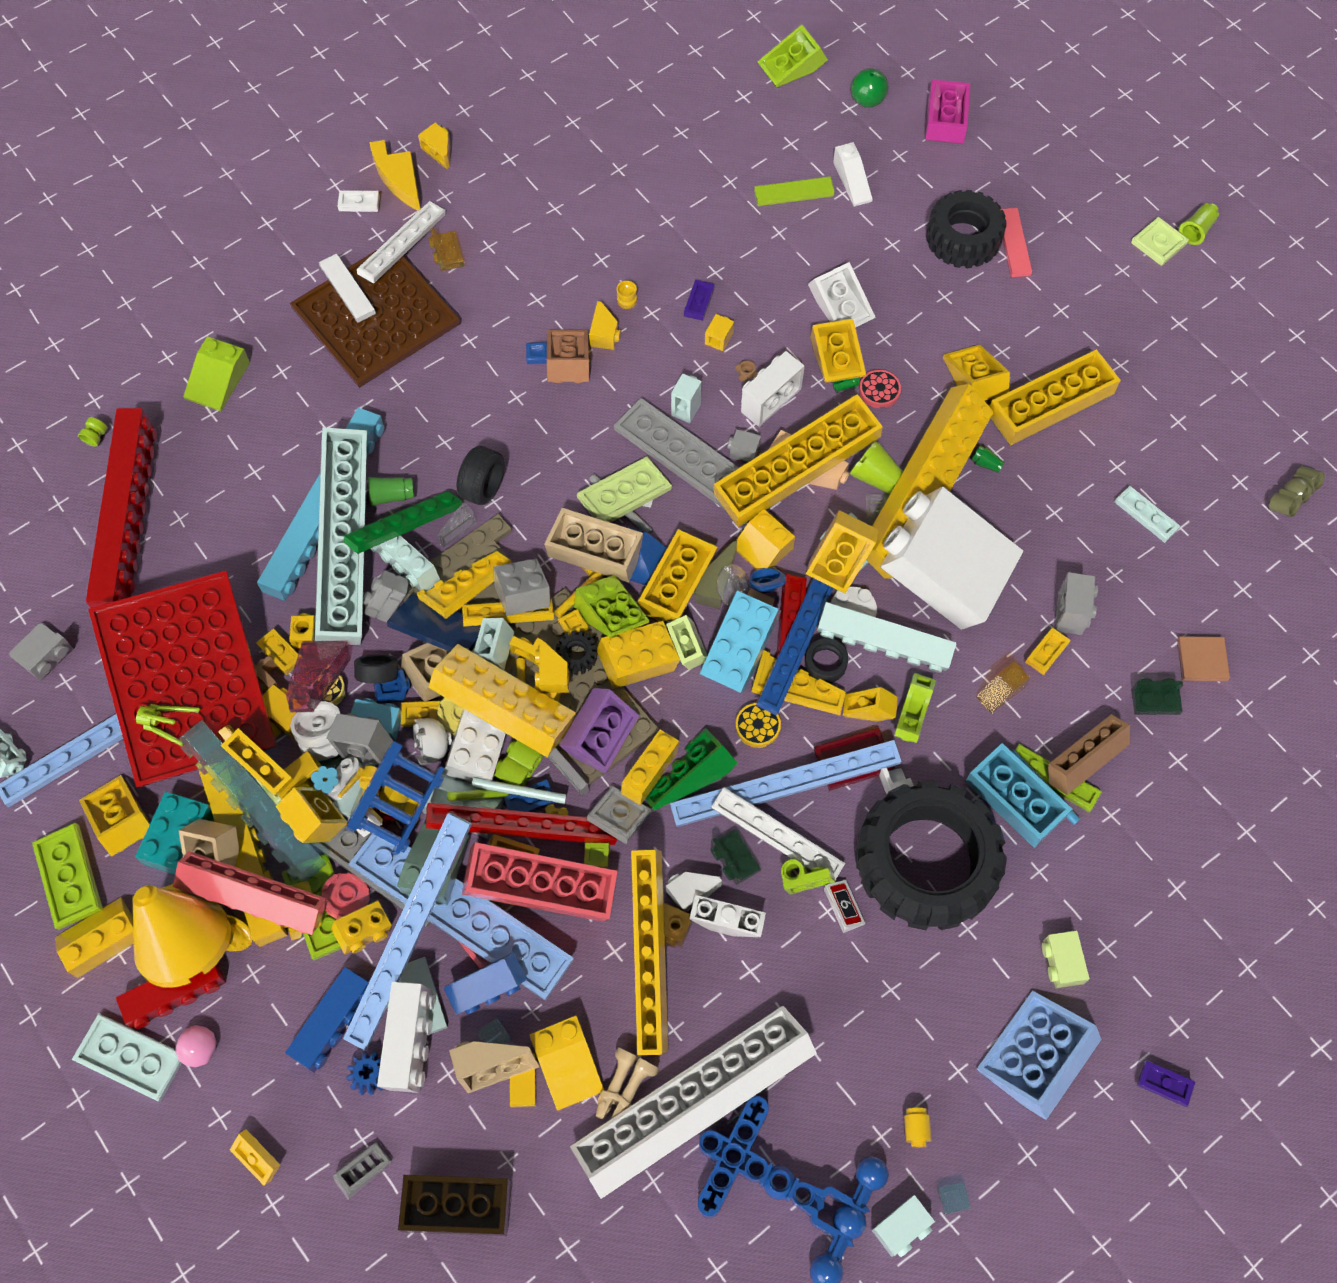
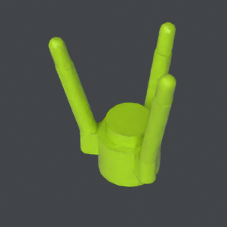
M151 704L149 707L140 706L136 722L144 725L143 729L152 731L180 746L184 744L183 741L154 727L159 722L175 724V720L162 717L161 712L158 711H200L198 707L158 706Z

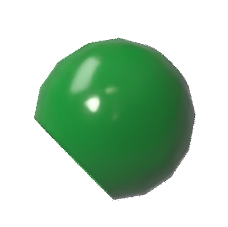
M866 68L856 74L851 84L853 99L859 105L867 108L879 105L888 94L887 78L880 70L875 68Z

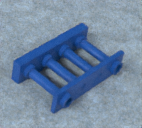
M394 741L386 751L344 829L352 833L357 828L359 830L362 828L395 845L391 854L396 856L400 851L404 853L411 841L408 837L434 788L438 789L441 786L445 776L442 775L443 767L437 768L435 773L403 757V753L399 752L402 745ZM398 764L429 781L424 793L421 794L393 779L391 774L388 773L391 766ZM380 786H388L416 801L418 804L412 815L381 800L380 796L376 794ZM376 807L407 824L401 836L399 837L367 820L368 817L365 816L368 808L373 809Z

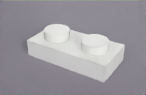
M339 190L338 209L339 211L378 212L379 191Z

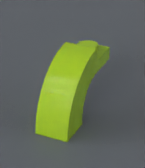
M914 673L894 736L900 737L907 742L917 743L936 683L935 679Z

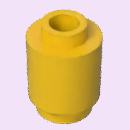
M906 1109V1115L904 1116L906 1142L911 1143V1147H927V1142L932 1141L930 1115L927 1114V1109Z

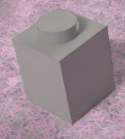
M736 429L734 437L730 436L727 449H730V458L744 462H750L756 458L760 448L761 435Z

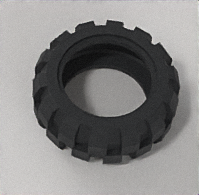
M936 780L918 781L916 786L912 787L903 784L888 791L887 796L883 800H877L867 813L858 835V845L855 851L856 868L861 872V884L868 897L875 898L881 905L879 910L893 920L898 917L909 922L908 927L927 930L928 927H938L940 930L958 927L961 922L967 919L972 920L984 910L998 891L1000 881L1005 875L1007 856L1003 853V845L1006 842L1000 825L993 824L989 818L992 812L980 799L973 802L965 796L967 790L951 783L948 788L939 787ZM917 820H931L949 827L962 839L970 857L968 880L962 885L947 891H928L916 887L902 877L893 864L889 850L891 834L902 825Z

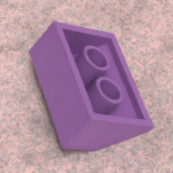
M593 688L559 746L575 759L602 773H606L639 715L610 689Z

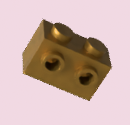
M663 903L665 945L675 948L677 945L682 948L693 921L689 919V913Z

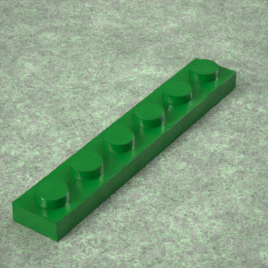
M446 491L344 535V543L357 554L362 553L461 509L462 501L450 491Z

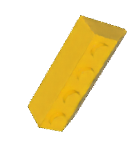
M678 529L638 600V606L643 613L657 621H674L679 619L718 547Z

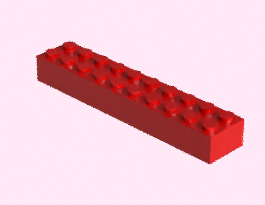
M116 408L86 596V603L90 608L131 597V592L135 590L133 579L134 573L138 570L136 558L137 553H140L141 549L139 538L140 534L143 533L142 517L146 513L145 497L149 494L148 477H151L152 474L150 463L151 459L154 458L153 442L157 439V431L153 428L150 418L146 416L142 408Z

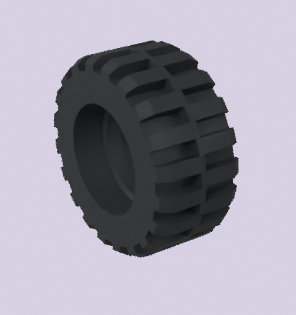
M958 190L954 194L949 193L945 195L944 198L936 202L931 211L926 236L929 248L932 252H935V256L938 259L942 258L944 263L948 265L951 263L957 268L961 266L972 268L974 265L978 267L983 265L984 262L988 263L999 252L1006 231L1007 221L1001 206L997 202L994 203L992 197L989 195L986 197L979 191L975 193L972 190H966V192ZM959 223L969 224L976 227L981 233L976 235L962 234L952 228V225Z

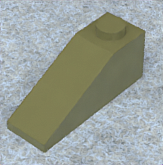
M733 541L707 567L693 593L695 595V603L717 609L721 608L736 557L738 542Z

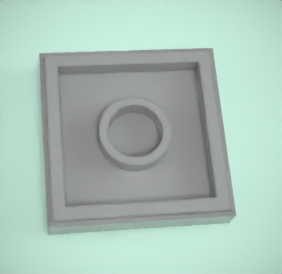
M612 786L588 814L587 821L627 844L650 815L652 809L644 804L640 806L622 795L619 789Z

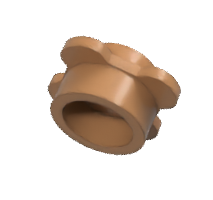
M743 361L735 367L741 382L757 377L758 372L755 370L754 362Z

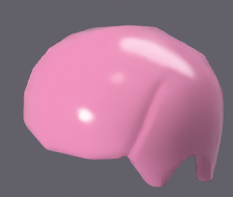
M199 1025L186 1028L177 1041L176 1055L178 1060L184 1065L191 1067L207 1064L216 1048L217 1042L214 1033L207 1027Z

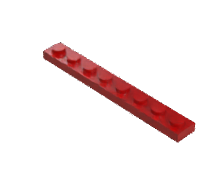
M428 803L426 808V828L441 829L447 814L452 813L472 823L469 832L587 843H609V845H615L617 842V838L587 821V817Z

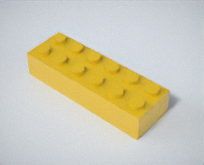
M1096 349L992 400L990 408L994 413L990 419L1011 446L1114 395L1121 380Z
M459 644L434 668L428 686L431 690L547 758L566 735L576 712Z

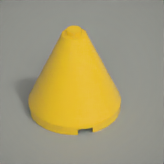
M153 885L143 886L136 891L133 896L134 961L137 969L147 981L160 987L186 985L191 983L189 978L201 971L206 974L222 958L230 942L231 923L228 921L226 912L217 902Z

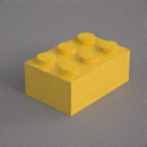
M838 510L809 560L806 575L846 593L875 546L879 530Z
M663 621L635 628L611 638L608 636L603 637L597 647V653L612 689L673 672L680 661Z

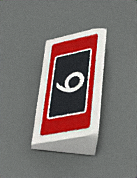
M846 880L825 885L824 891L843 933L866 924Z

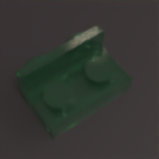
M1144 678L1137 681L1131 689L1134 715H1180L1183 712L1180 696L1183 681H1175L1173 678L1161 681H1152L1150 678Z
M736 829L720 839H712L710 851L716 861L720 860L722 862L726 878L729 881L733 880L735 885L761 871V868Z

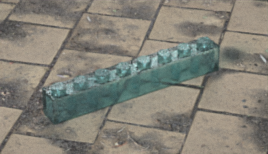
M203 720L179 738L184 744L180 748L189 758L193 755L199 761L195 764L204 775L209 773L213 777L211 784L219 793L223 790L229 797L225 800L234 810L239 808L244 813L241 816L242 820L249 828L253 825L257 828L259 832L256 836L264 845L270 843L274 848L271 853L279 863L285 861L290 868L286 871L295 881L299 878L303 882L309 880L326 865V862L309 843H302L296 839L292 828L280 817L281 813L276 808L275 803L242 765L221 747L222 742Z

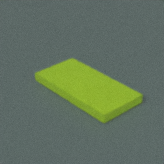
M73 823L32 842L55 929H63L103 910L79 824Z
M326 854L281 872L286 885L308 881L312 893L321 896V890L327 879L335 875L330 859ZM325 909L321 919V926L317 927L312 935L303 933L313 961L341 949L331 930L334 921L337 919L330 916Z

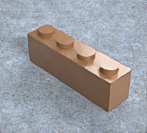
M1112 714L1048 764L1049 784L1066 795L1071 793L1130 745V724Z

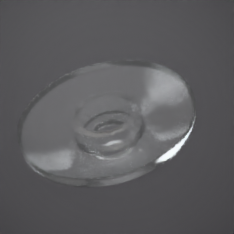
M733 564L723 567L717 578L719 596L730 607L737 591L747 595L750 590V581L747 574L741 567Z

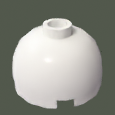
M432 718L415 719L416 724H413L414 747H417L421 755H416L419 764L425 765L438 762L446 754L447 745H451L450 731H445L444 725L438 720Z

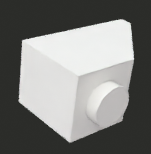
M684 872L682 875L676 874L667 881L666 893L679 910L687 912L692 909L695 895L708 897L721 887L722 880L717 876Z

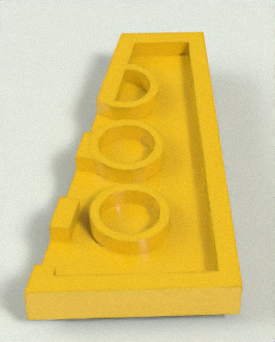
M496 551L473 563L472 568L455 572L453 578L445 582L440 580L434 583V588L426 592L424 589L417 592L418 599L447 619L494 582L493 567L511 564L512 562Z
M765 650L762 653L752 687V692L760 695L776 661V658L770 656L771 653ZM800 669V671L797 670L784 701L840 716L846 692L822 679L817 680L809 676L808 672Z

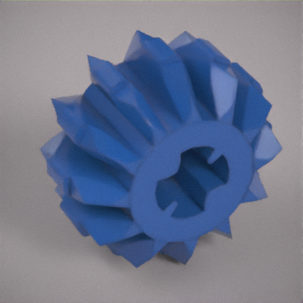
M365 1051L362 1052V1060L357 1056L353 1058L354 1062L357 1063L355 1066L348 1065L347 1069L353 1073L346 1076V1079L353 1081L350 1086L352 1090L358 1089L360 1095H364L368 1090L369 1095L372 1096L375 1093L374 1087H377L381 1057L378 1059L377 1052H373L369 1057ZM370 1068L373 1072L370 1073V1078L367 1079L363 1075L366 1074L367 1069Z

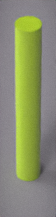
M487 789L455 791L447 793V800L463 801L504 798L510 794Z

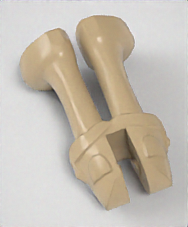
M618 1047L615 1052V1057L618 1060L617 1069L607 1091L603 1090L599 1095L596 1117L604 1120L611 1110L612 1104L617 1105L612 1118L632 1106L631 1102L642 1080L647 1076H656L659 1068L639 1058L622 1094H619L627 1072L634 1064L637 1056Z

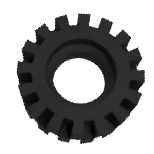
M571 631L572 635L569 636L566 633L564 634V639L562 637L559 639V644H556V653L568 663L569 674L571 671L574 675H578L579 671H581V674H585L586 669L590 671L592 669L591 665L595 666L597 648L593 638L590 639V635L587 633L584 636L582 631H579V635H576L575 631ZM575 646L582 647L585 650L584 657L579 660L571 659L568 656L570 648Z

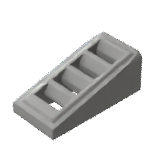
M375 1142L334 1173L333 1180L349 1200L390 1165L391 1161L377 1142ZM372 1153L380 1162L377 1166L369 1157ZM363 1161L371 1168L370 1172H367L361 1164ZM355 1168L362 1175L361 1179H358L354 1174L353 1170ZM347 1175L354 1183L352 1186H349L344 1179Z

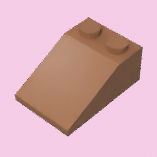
M547 330V382H589L588 330Z

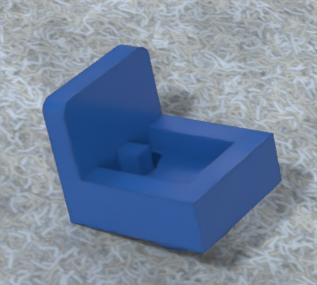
M398 670L397 679L391 682L373 684L377 703L404 700L406 691L410 689L409 679L404 676L403 670Z

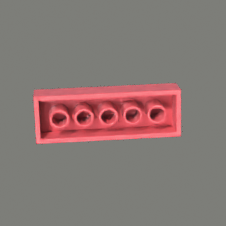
M475 842L470 848L461 895L604 922L610 919L617 871Z

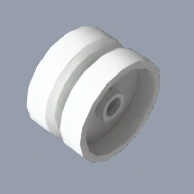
M320 701L308 704L298 710L291 721V731L298 742L302 754L309 751L318 761L328 760L339 754L327 739L336 715L341 714L339 708L333 703Z

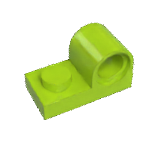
M795 859L786 861L781 868L784 890L789 894L835 883L834 873L825 867L814 868L811 870V873H808L807 868ZM795 868H799V875L795 878H791V871Z

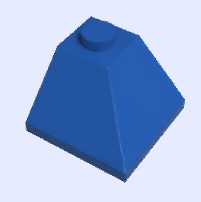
M627 527L643 533L638 563L630 581L647 586L667 548L649 533Z

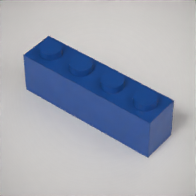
M344 967L285 1054L313 1073L317 1069H321L328 1059V1052L332 1047L335 1048L343 1037L341 1033L347 1025H350L369 982Z

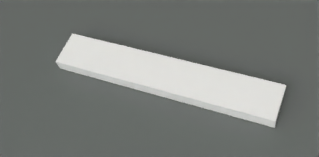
M429 201L357 269V274L375 283L445 216L446 210Z
M726 788L722 789L711 807L791 859L798 860L809 870L817 867L829 868L834 873L836 880L845 865L844 862Z

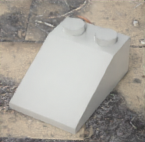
M850 262L815 278L808 284L817 304L830 322L853 319L856 328L876 318Z

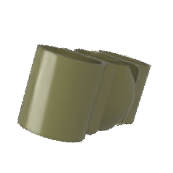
M1301 466L1296 474L1293 475V479L1287 481L1283 489L1281 488L1279 493L1273 495L1270 500L1269 509L1288 517H1294L1301 508V504L1307 502L1311 494H1314L1315 490L1321 488L1325 479L1324 472Z

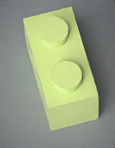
M685 615L666 624L682 665L690 670L705 663L707 653L693 620Z
M1077 931L1051 934L1043 940L1042 952L1044 957L1048 958L1050 966L1048 967V976L1050 981L1054 982L1055 988L1082 985L1090 979Z

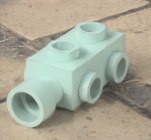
M0 729V778L22 771L27 759L25 751L17 749L13 744L12 736L9 733L5 734Z

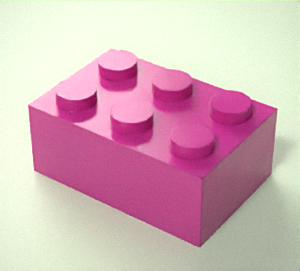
M932 79L928 96L925 140L964 143L968 126L970 83Z

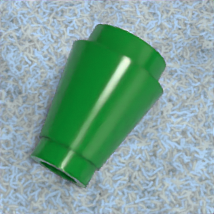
M981 445L971 459L975 462V465L999 473L1005 463L988 447H982Z

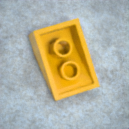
M853 319L812 326L810 338L814 355L825 383L866 376Z
M981 345L943 355V359L957 386L970 384L984 401L998 398L1009 392L1010 371Z
M122 775L79 799L97 839L111 857L144 838L150 822Z
M577 1016L529 1034L557 1111L596 1096L604 1090Z

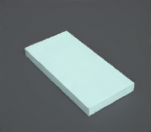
M99 1013L72 1060L158 1102L162 1101L182 1065V1062L178 1060L175 1049Z

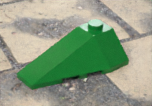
M707 728L685 747L686 754L680 761L675 760L671 765L673 769L670 774L661 777L645 800L654 811L721 779L724 775L729 774L738 764Z

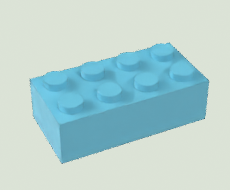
M737 591L700 674L740 693H745L781 610Z
M1003 743L971 771L965 781L1034 848L1072 811V808Z

